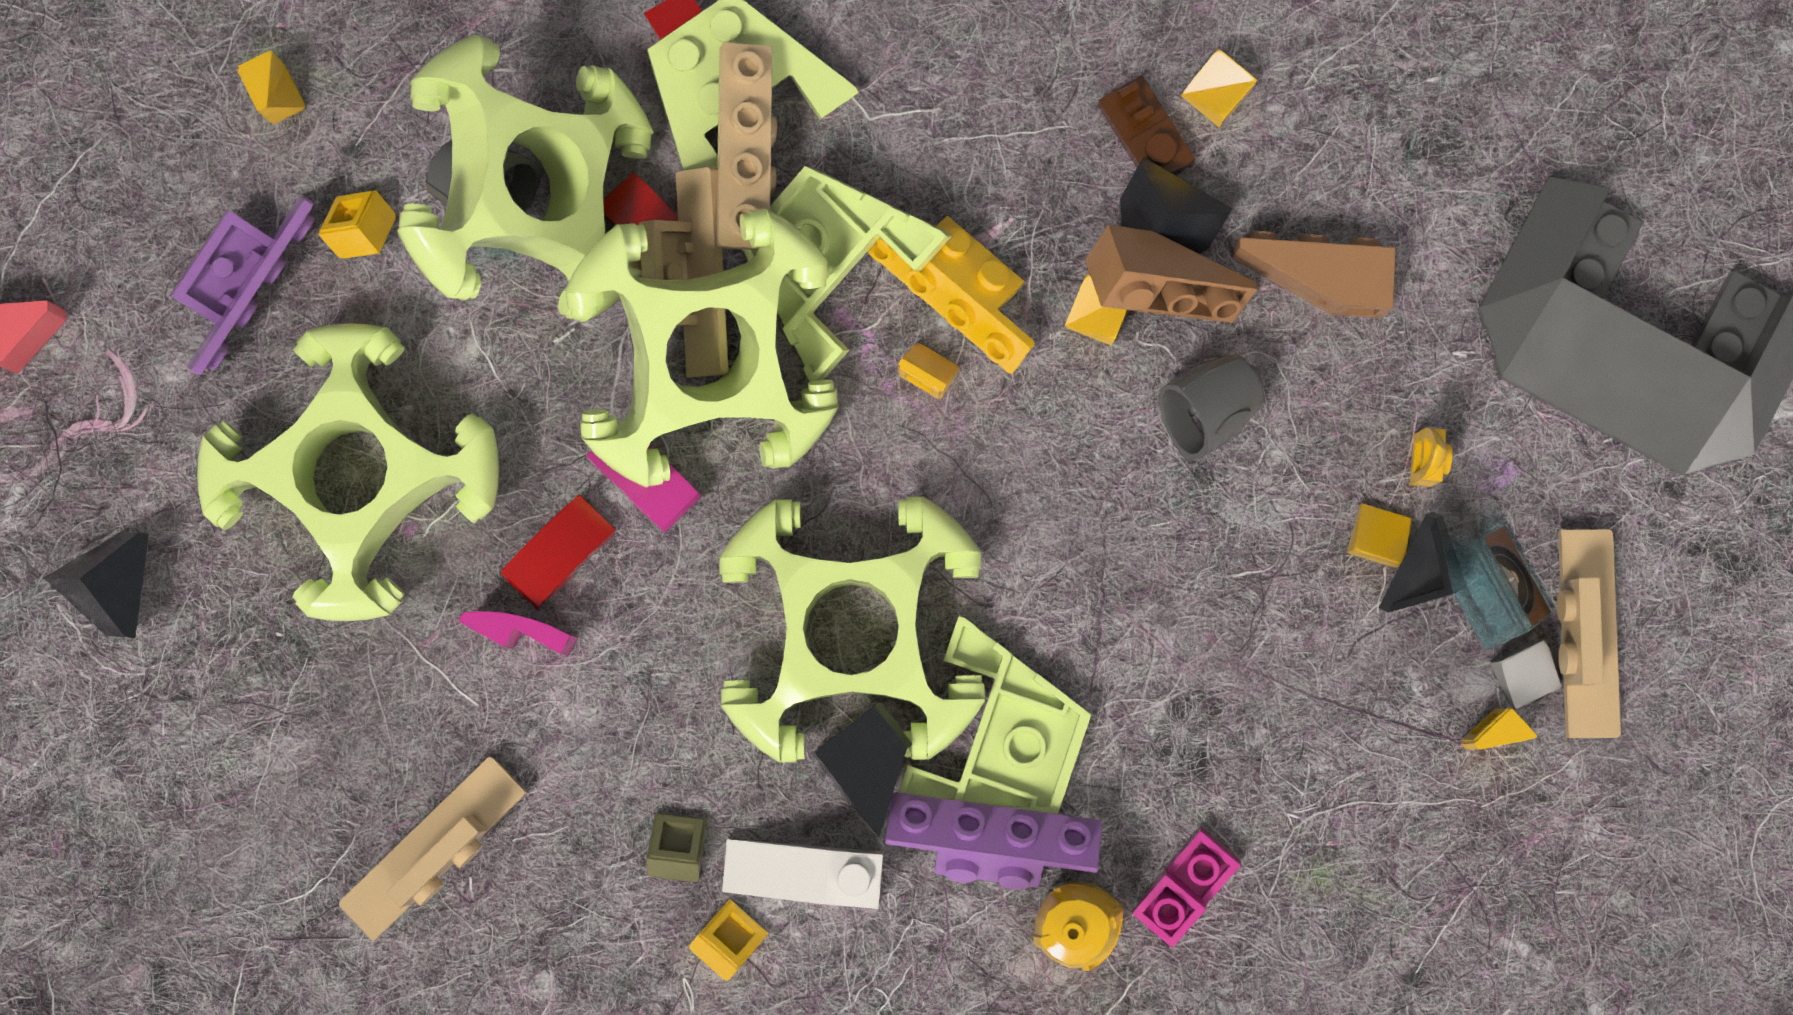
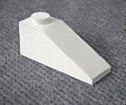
M727 839L722 892L826 905L878 909L883 851Z

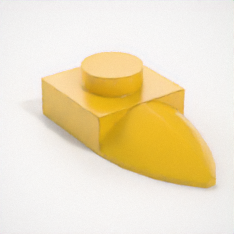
M1424 428L1414 434L1410 485L1431 487L1442 482L1443 475L1449 474L1453 453L1451 444H1445L1446 429Z

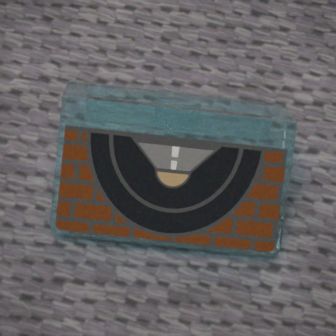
M1500 524L1454 549L1467 587L1456 592L1455 596L1485 651L1529 632L1552 616V609L1504 524Z

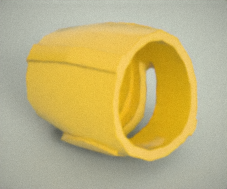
M1084 881L1061 882L1051 892L1046 894L1037 913L1033 934L1034 943L1049 959L1069 969L1082 968L1083 971H1091L1110 955L1117 944L1123 922V904L1098 885Z

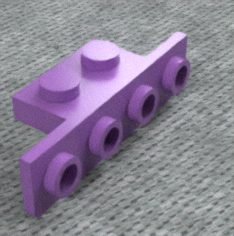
M299 196L272 238L233 212L225 211L170 294L171 297L215 323L189 361L187 367L200 376L206 367L214 371L221 363L230 347L229 344L224 342L225 338L235 324L242 328L258 305V302L252 299L263 281L271 285L280 274L287 259L280 255L290 240L293 239L299 242L311 227L315 217L309 212L314 202L306 197Z
M895 792L890 803L885 844L937 851L934 874L946 875L952 881L968 883L976 879L998 882L999 885L1007 889L1021 890L1027 887L1038 888L1044 866L1097 873L1102 823L1098 819Z

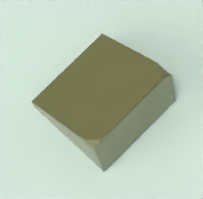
M655 812L646 858L648 876L698 882L701 873L707 819Z

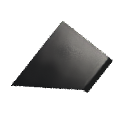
M1144 157L1120 198L1122 227L1154 231L1198 254L1209 249L1232 210L1230 206Z
M1435 512L1425 515L1379 606L1380 609L1388 613L1455 594L1467 587L1443 516Z
M119 533L45 576L44 579L104 635L135 638L149 534Z
M881 702L813 753V756L843 796L874 833L880 837L907 748L912 745Z

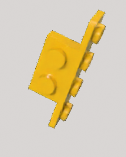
M948 215L936 227L947 231L952 237L921 271H914L881 237L873 244L867 252L874 260L881 263L907 285L915 295L922 298L943 316L952 327L959 330L979 347L989 359L997 363L1009 374H1012L1021 365L1034 347L1035 342L999 310L1019 291L1025 281Z

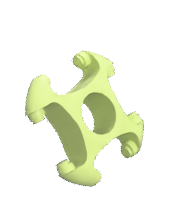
M476 34L457 41L436 54L410 81V98L413 100L412 106L423 111L440 110V105H445L447 108L452 134V178L447 207L440 229H438L439 217L431 213V207L422 204H405L403 212L400 213L397 232L416 266L447 298L474 299L479 293L481 286L480 275L476 273L473 264L466 263V252L469 247L504 248L536 258L558 268L566 275L569 281L586 253L605 235L603 183L613 137H615V147L622 150V156L632 159H643L647 157V151L650 150L651 136L654 134L638 100L611 68L590 65L589 67L582 66L578 71L576 88L580 91L582 99L586 101L584 115L550 112L490 86L483 76L489 70H493L496 67L500 48L491 39ZM512 142L529 149L542 162L549 177L551 198L547 213L541 220L527 215L512 200L505 185L503 163L507 148ZM641 258L639 261L627 262L628 272L634 277H640L642 275ZM564 290L559 298L558 309L559 313L565 315L568 319L585 322L605 312L620 300V296L614 290L604 291L605 304L597 307L598 313L586 316H572L570 308L567 307L566 292Z
M767 209L750 210L747 214L740 215V230L743 240H749L752 248L759 247L756 256L743 265L690 280H659L634 277L628 272L627 262L639 261L641 252L647 251L646 230L644 225L637 226L635 223L617 224L586 253L565 288L567 307L570 308L572 316H586L598 313L597 307L605 304L604 291L614 290L620 296L628 319L634 346V383L631 407L626 418L618 424L617 417L608 415L607 409H592L582 412V419L580 420L581 438L595 455L610 468L643 487L661 485L663 481H670V467L667 456H660L657 448L648 449L650 442L661 434L715 418L751 417L775 419L776 432L767 433L766 441L760 442L761 462L763 467H771L772 469L788 468L803 457L819 440L839 407L837 389L834 387L833 380L811 381L808 383V388L801 391L802 400L790 402L788 400L775 348L779 287L784 275L791 271L792 281L800 282V288L812 289L826 286L828 261L817 246L801 230ZM704 308L729 309L736 318L741 339L739 354L727 375H723L716 382L701 387L682 386L672 381L665 360L667 342L676 325L690 313Z
M344 323L308 329L296 341L297 345L292 350L310 367H313L316 363L324 367L332 359L333 367L330 376L297 422L270 444L246 460L239 462L234 458L243 449L239 443L243 436L227 421L222 420L219 424L215 423L202 435L197 469L198 494L202 513L214 526L220 527L223 531L227 530L243 514L240 510L243 501L239 496L247 489L255 487L261 489L296 514L330 561L333 570L330 585L323 579H319L316 582L309 579L292 596L296 601V605L306 616L330 621H359L388 616L401 604V599L405 596V593L387 577L383 581L375 577L368 584L367 574L370 564L383 543L403 518L426 499L450 484L458 482L465 484L455 495L460 500L456 508L472 523L475 524L479 519L482 520L494 509L499 482V458L494 429L482 417H477L474 413H471L455 429V432L458 434L455 443L462 449L458 454L446 457L428 451L405 435L394 423L370 389L366 376L368 365L371 362L375 366L382 363L390 365L399 358L404 351L401 340L389 328L371 324ZM358 431L375 434L384 448L387 461L384 485L375 499L360 510L341 515L332 514L326 510L316 494L313 477L317 459L325 447L341 435Z
M923 496L906 497V500H898L899 526H907V533H922L919 544L908 552L853 563L817 560L791 554L780 547L779 536H793V528H801L800 502H793L792 499H775L757 511L741 526L719 556V575H722L723 583L748 582V575L756 574V561H765L772 565L776 571L787 627L784 658L778 686L769 700L758 704V688H750V680L723 681L724 689H721V707L746 739L777 762L790 763L797 762V760H805L804 733H797L796 725H782L786 712L801 703L851 693L885 696L911 702L921 708L926 716V722L911 723V731H903L912 743L907 748L905 757H912V760H929L951 744L966 729L985 702V683H982V675L955 676L956 684H948V700H943L933 694L927 685L915 629L918 595L924 571L929 563L938 557H945V570L953 571V578L979 577V570L982 569V552L968 532L945 510ZM848 585L868 587L885 597L895 611L899 628L896 645L887 659L873 670L855 675L836 673L820 664L810 650L806 633L809 614L817 601L834 588Z

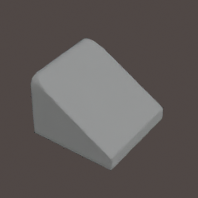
M1545 639L1529 643L1490 663L1513 710L1561 688L1551 651Z

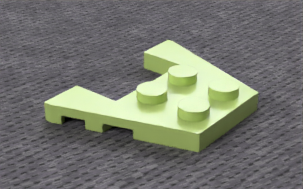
M718 0L647 50L683 171L703 167H715L718 170V155L706 139L705 134L718 126L719 49L724 42L772 46V88L787 77H791L819 120L859 93L853 84L744 0Z
M804 166L772 203L770 211L786 219L801 230L817 246L828 261L826 286L812 289L800 288V282L792 281L791 271L784 275L779 287L777 312L784 324L782 329L790 345H795L805 365L803 370L810 381L824 380L850 351L814 315V311L880 237L914 271H921L952 236L941 228L819 170ZM743 250L748 261L756 256L757 250Z
M958 616L943 661L993 678L994 682L960 781L955 782L907 765L898 793L1058 814L1091 714L1018 660L999 643L988 637L969 620Z

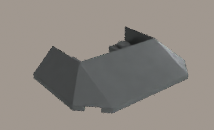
M1548 177L1477 309L1483 329H1487L1496 356L1493 360L1499 378L1681 476L1754 455L1793 380V289L1781 295L1747 276L1733 271L1727 275L1692 344L1689 345L1604 299L1643 221L1605 202L1604 200L1611 189L1609 187Z

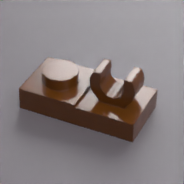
M1143 75L1098 101L1099 109L1136 168L1143 157L1174 175L1193 165L1195 157L1170 117L1164 111Z

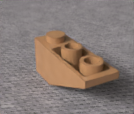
M1107 225L1085 259L1102 307L1233 323L1258 290L1255 281L1149 230Z
M1255 231L1247 233V238H1240L1233 247V260L1330 315L1383 318L1393 309L1396 247L1380 246L1381 241L1378 239L1354 238L1349 240V244L1329 243V237L1310 234L1299 236L1298 241L1278 240V234L1273 232Z

